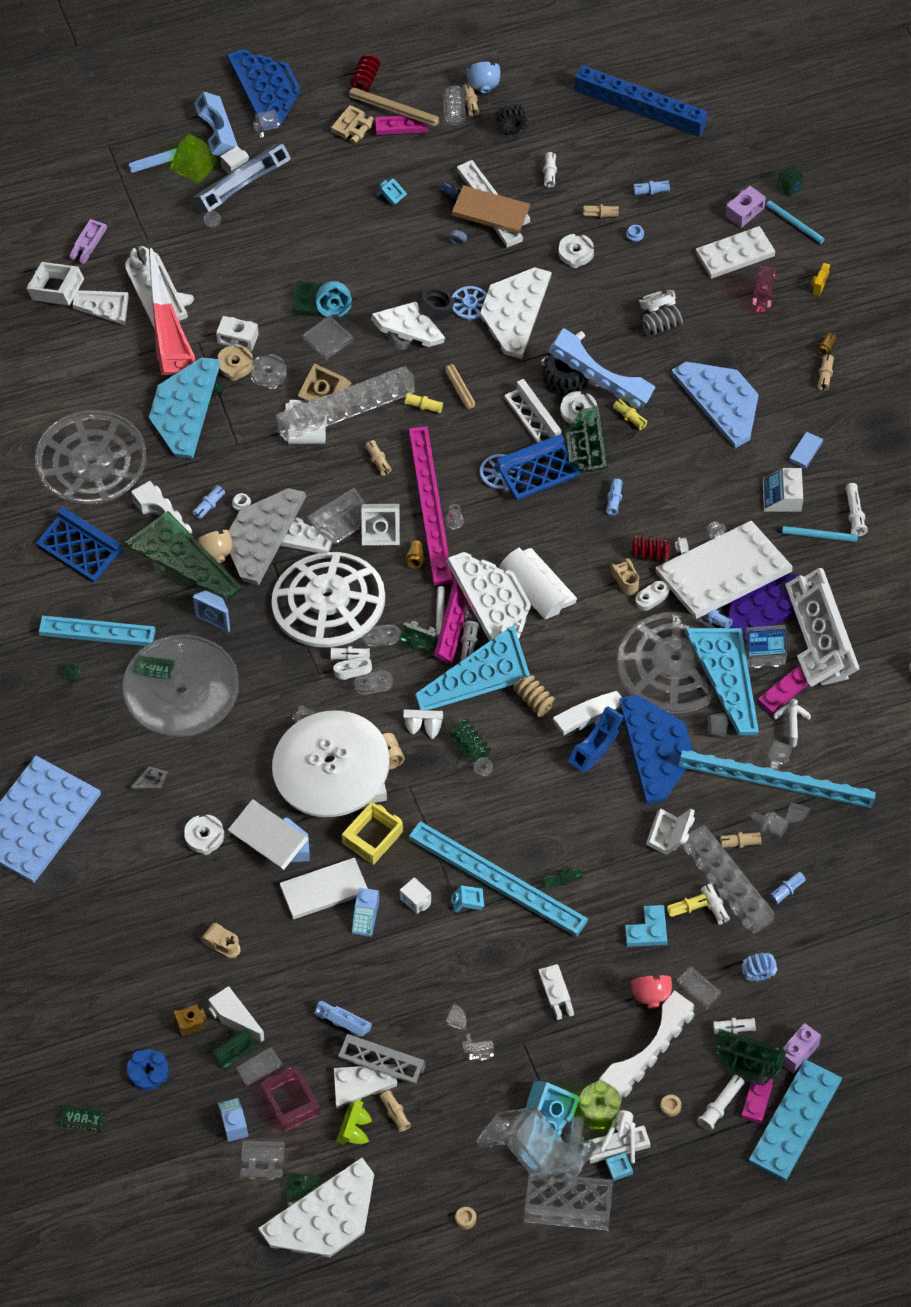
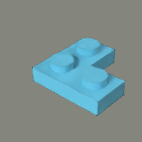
M664 905L644 906L645 924L625 925L627 947L667 945Z

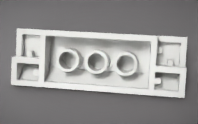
M818 568L806 576L796 577L785 585L808 649L814 646L820 659L836 650L845 667L821 681V685L847 680L849 675L860 668L825 572L822 568Z

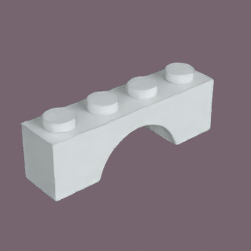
M148 481L131 491L133 503L142 514L154 513L166 520L164 527L161 529L162 538L172 552L192 542L190 526L187 523L184 524L179 512L172 509L170 501L167 498L164 499L157 485L154 486L151 481Z

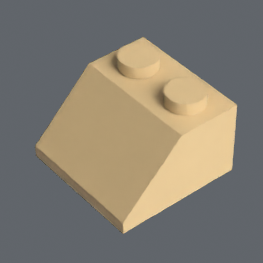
M314 363L298 396L330 411L344 399L351 382L345 377Z

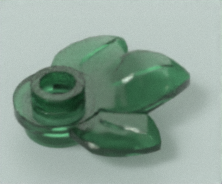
M302 1173L291 1174L286 1182L289 1189L286 1193V1201L289 1207L324 1184L321 1178L313 1174L307 1176ZM296 1181L301 1182L300 1186H294L293 1184Z

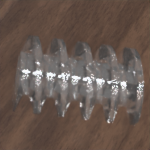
M450 86L443 92L444 119L451 125H460L466 120L464 90L460 86Z

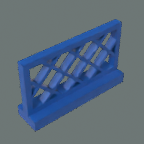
M561 434L497 459L494 469L497 474H501L516 501L580 476L581 473L563 444L564 438ZM561 450L564 459L553 457L554 453ZM538 459H548V466L537 463ZM551 461L562 464L560 471L550 467ZM522 465H532V472L521 469ZM563 466L570 467L573 473L562 472ZM535 467L546 470L544 477L534 474ZM506 471L518 472L516 479L509 477ZM520 473L530 477L528 483L518 480ZM547 473L557 474L558 477L555 480L546 478ZM532 478L542 481V484L537 487L530 484ZM516 484L526 487L525 492L518 494L515 489Z
M62 506L58 511V517L36 544L95 583L116 556L120 557L124 552L119 542ZM60 522L66 525V531L56 532V527ZM79 533L81 540L71 541L70 534ZM67 535L68 542L58 544L57 537ZM54 537L55 545L46 546L43 544L48 538ZM84 543H95V549L85 551ZM82 544V552L72 553L71 546ZM69 546V554H59L58 548ZM107 551L110 553L107 559L100 560V552ZM96 553L97 561L87 563L86 555ZM83 556L84 563L77 565L73 563L74 557ZM98 565V570L94 575L88 573L87 567Z

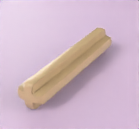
M453 364L446 366L445 372L466 409L474 408L475 401Z

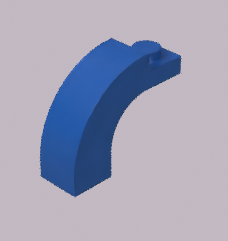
M609 706L605 707L592 733L585 741L574 747L567 762L582 772L593 767L615 740L619 732L617 729L624 716Z

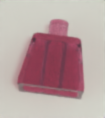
M758 267L753 296V304L756 305L755 310L757 312H765L766 307H771L776 268Z

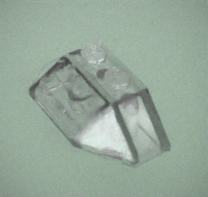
M354 487L309 515L308 518L319 534L336 544L360 528L362 519L361 508L365 502Z

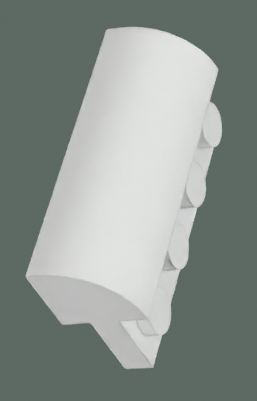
M518 548L502 561L499 569L514 572L531 605L544 619L558 615L561 609L576 603L577 598L532 548L524 551Z

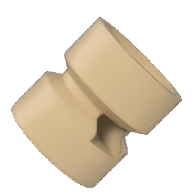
M385 733L382 735L388 747L390 757L389 770L401 765L405 758L401 748L398 747L395 735Z

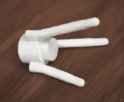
M625 1110L617 1112L616 1119L612 1121L600 1152H604L615 1128L618 1130V1138H621L623 1132H628L629 1130L631 1163L633 1164L635 1163V1123L632 1122L633 1114Z

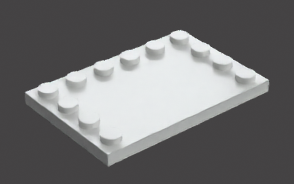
M752 521L656 567V573L669 585L671 591L695 619L792 572V565Z

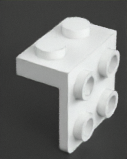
M662 809L658 810L646 845L665 855L675 851L680 845H684L689 838L688 830L695 820L693 817L695 811L689 809L677 818Z

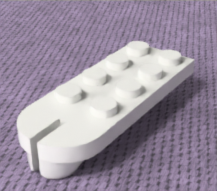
M139 246V253L144 265L138 259L136 249L133 248L130 252V257L126 261V270L155 330L149 249ZM154 252L178 321L188 318L187 312L159 255Z

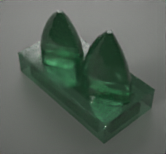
M244 1029L242 1032L230 1030L228 1035L229 1041L224 1044H215L213 1054L222 1069H225L256 1047L251 1033L247 1029Z

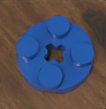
M155 1050L134 1052L127 1065L128 1078L140 1090H155L162 1082L164 1083L169 1075L168 1062L164 1054ZM147 1066H151L154 1069L149 1074H145L143 1070Z

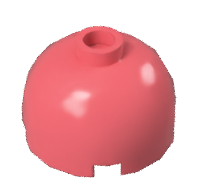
M661 975L660 980L659 978H653V976L635 978L631 981L633 996L636 1001L646 1004L648 1008H658L660 1003L665 1002L672 992L671 977Z

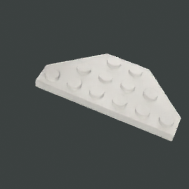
M534 267L490 285L480 317L483 322H486L490 333L499 342L501 350L505 355L522 359L552 272Z
M466 552L449 557L446 562L489 642L512 625L515 626L519 639L531 603L514 572L499 569L495 564L483 559L480 561L472 558Z
M361 1158L259 1227L258 1231L270 1248H283L294 1252L313 1253L324 1257H331L364 1234L374 1173L364 1159Z

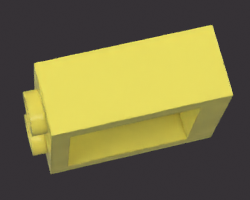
M371 802L342 834V844L374 865L403 833V823L396 815L392 816L382 805H376ZM372 817L392 830L376 849L356 836Z

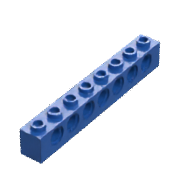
M584 65L581 66L575 76L574 91L700 137L707 125L708 111Z

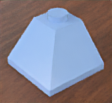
M208 591L195 594L193 601L196 618L229 633L228 609L223 598L216 593Z

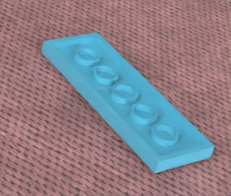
M805 1059L749 1158L748 1163L786 1182L839 1087L842 1077Z

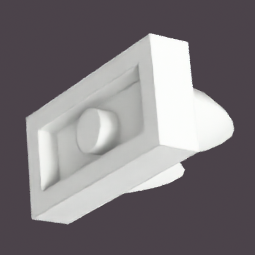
M404 710L405 725L411 734H415L421 727L422 721H424L428 736L434 739L441 728L443 711Z

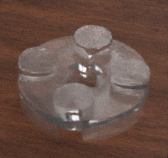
M267 354L265 357L259 356L251 364V379L259 386L275 389L287 376L285 362L277 355ZM272 369V372H271V373H266V371H265V370Z

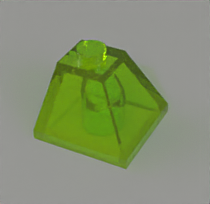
M188 133L177 147L170 170L200 183L219 161V158L211 153L210 148L202 139Z

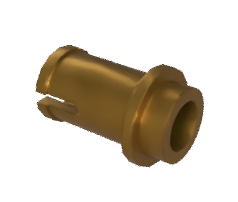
M832 333L825 335L824 340L817 347L819 354L824 356L831 353V347L837 339L835 335L831 339L829 338Z

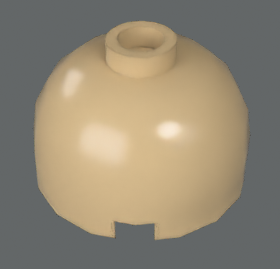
M223 530L224 534H219L218 531L211 532L198 538L199 542L194 541L199 556L203 560L214 561L215 564L225 561L224 557L230 554L233 546L229 530Z

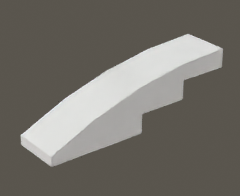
M617 691L601 695L553 717V722L563 735L576 728L581 730L593 722L596 725L605 707L609 706L617 712L621 711L619 698L622 697Z

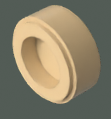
M667 1095L661 1100L660 1109L666 1116H676L681 1111V1101L675 1095Z
M470 1207L458 1209L455 1214L457 1226L461 1229L472 1228L476 1223L475 1211Z

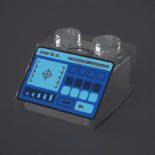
M785 625L747 628L744 647L748 667L760 668L762 666L777 667L785 665L787 656Z

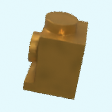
M194 1005L180 1011H173L182 1037L205 1029L204 1021L207 1018L203 1008L199 1010L198 1006Z

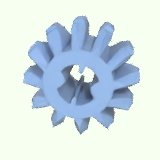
M762 952L749 956L743 960V974L751 982L764 981V979L776 974V960L770 953L764 954Z

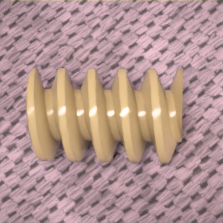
M533 675L520 679L514 685L513 690L517 692L518 696L522 697L524 702H527V705L532 708L533 712L537 713L538 717H543L551 710L552 703L555 700L554 697L548 698L550 694L548 691L543 693L544 686L538 687L540 682L534 681L535 677Z

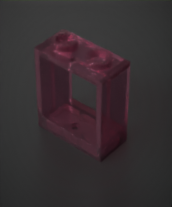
M298 1065L293 1068L288 1067L281 1074L267 1077L260 1083L261 1092L283 1132L320 1115V1106ZM297 1079L309 1103L283 1115L271 1090Z

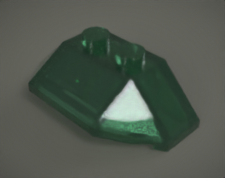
M599 406L581 409L566 431L570 465L588 472L607 469L609 462Z
M719 1029L714 1050L719 1055L729 1075H738V1078L741 1077L743 1080L764 1086L781 1071L787 1051L784 1048L723 1029Z

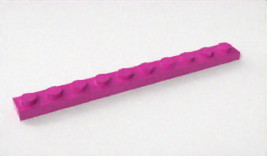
M428 427L409 428L434 586L453 584L452 572L446 562L449 554Z

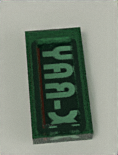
M137 655L133 675L171 680L175 661Z
M64 1105L60 1127L102 1132L105 1110Z

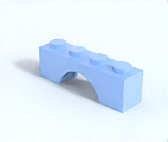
M203 92L194 102L198 116L206 120L214 131V134L207 141L211 153L221 156L236 147L237 143L220 96Z

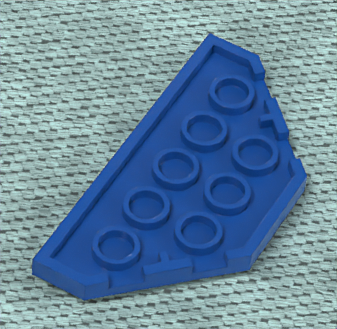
M247 50L227 54L228 61L264 132L280 127L300 93V87L288 63L282 61L278 63L272 61V58L263 55H252Z
M639 695L619 698L645 802L650 804L665 801L687 769L679 767L682 750L693 751L686 724Z

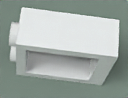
M41 262L32 280L29 282L27 290L34 301L70 305L84 277L79 267ZM49 278L64 280L59 290L43 288Z

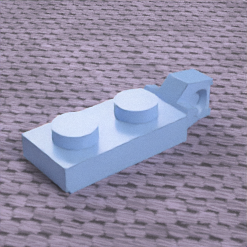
M323 1001L317 1004L314 1013L322 1019L327 1018L331 1020L336 1026L350 1030L356 1036L365 1035L372 1026L370 1022L338 1006L333 1007Z

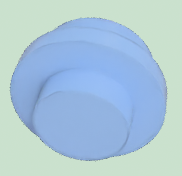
M632 225L628 228L626 236L629 240L637 242L643 239L644 231L641 226Z

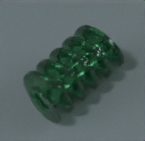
M464 719L453 728L451 737L471 762H479L488 756L491 748H486L488 743L483 741L482 736H478L479 732L474 730V725H469L470 720Z

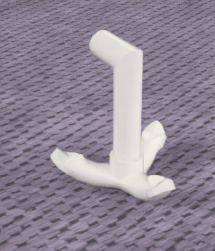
M796 699L790 700L788 705L779 709L773 716L776 720L788 712L790 724L789 745L791 747L797 745V713L807 720L811 718L809 712L797 705L798 700Z

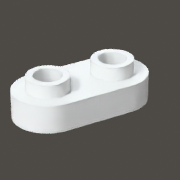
M656 581L636 595V606L644 611L652 609L668 598L669 585L664 581Z
M360 657L339 662L334 665V675L341 680L367 675L372 670L371 660L366 657Z

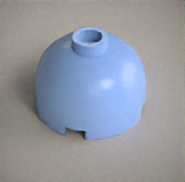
M490 62L472 64L471 69H466L467 81L473 89L481 93H488L499 84L500 66L495 63V66L491 65Z

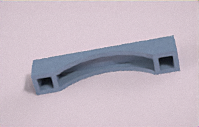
M283 143L274 144L192 198L200 213L210 212L236 191L260 176L278 168L289 161L291 157Z

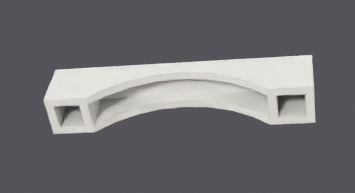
M674 991L662 1005L661 1025L651 1044L633 1058L613 1063L600 1077L599 1087L617 1101L623 1096L627 1097L635 1081L639 1082L643 1078L646 1068L648 1066L651 1068L657 1060V1055L660 1052L666 1051L670 1044L669 1041L680 1034L684 1023L688 1024L694 1017V1004Z

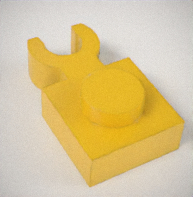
M823 263L818 276L813 278L811 286L814 287V295L820 296L829 274V264Z

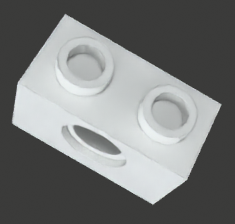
M223 316L216 332L217 343L234 346L235 348L243 346L252 351L258 337V324Z

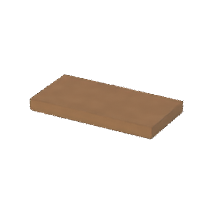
M463 185L452 210V215L519 234L529 212L530 204Z

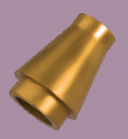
M417 540L411 543L405 558L407 565L413 569L420 568L424 563L422 543Z

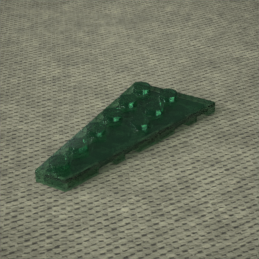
M169 511L125 541V546L226 601L242 591L240 584Z

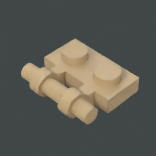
M349 105L331 127V132L345 139L351 135L353 136L350 139L351 143L356 144L357 141L364 137V133L371 129L375 119L372 116L365 119L364 111Z

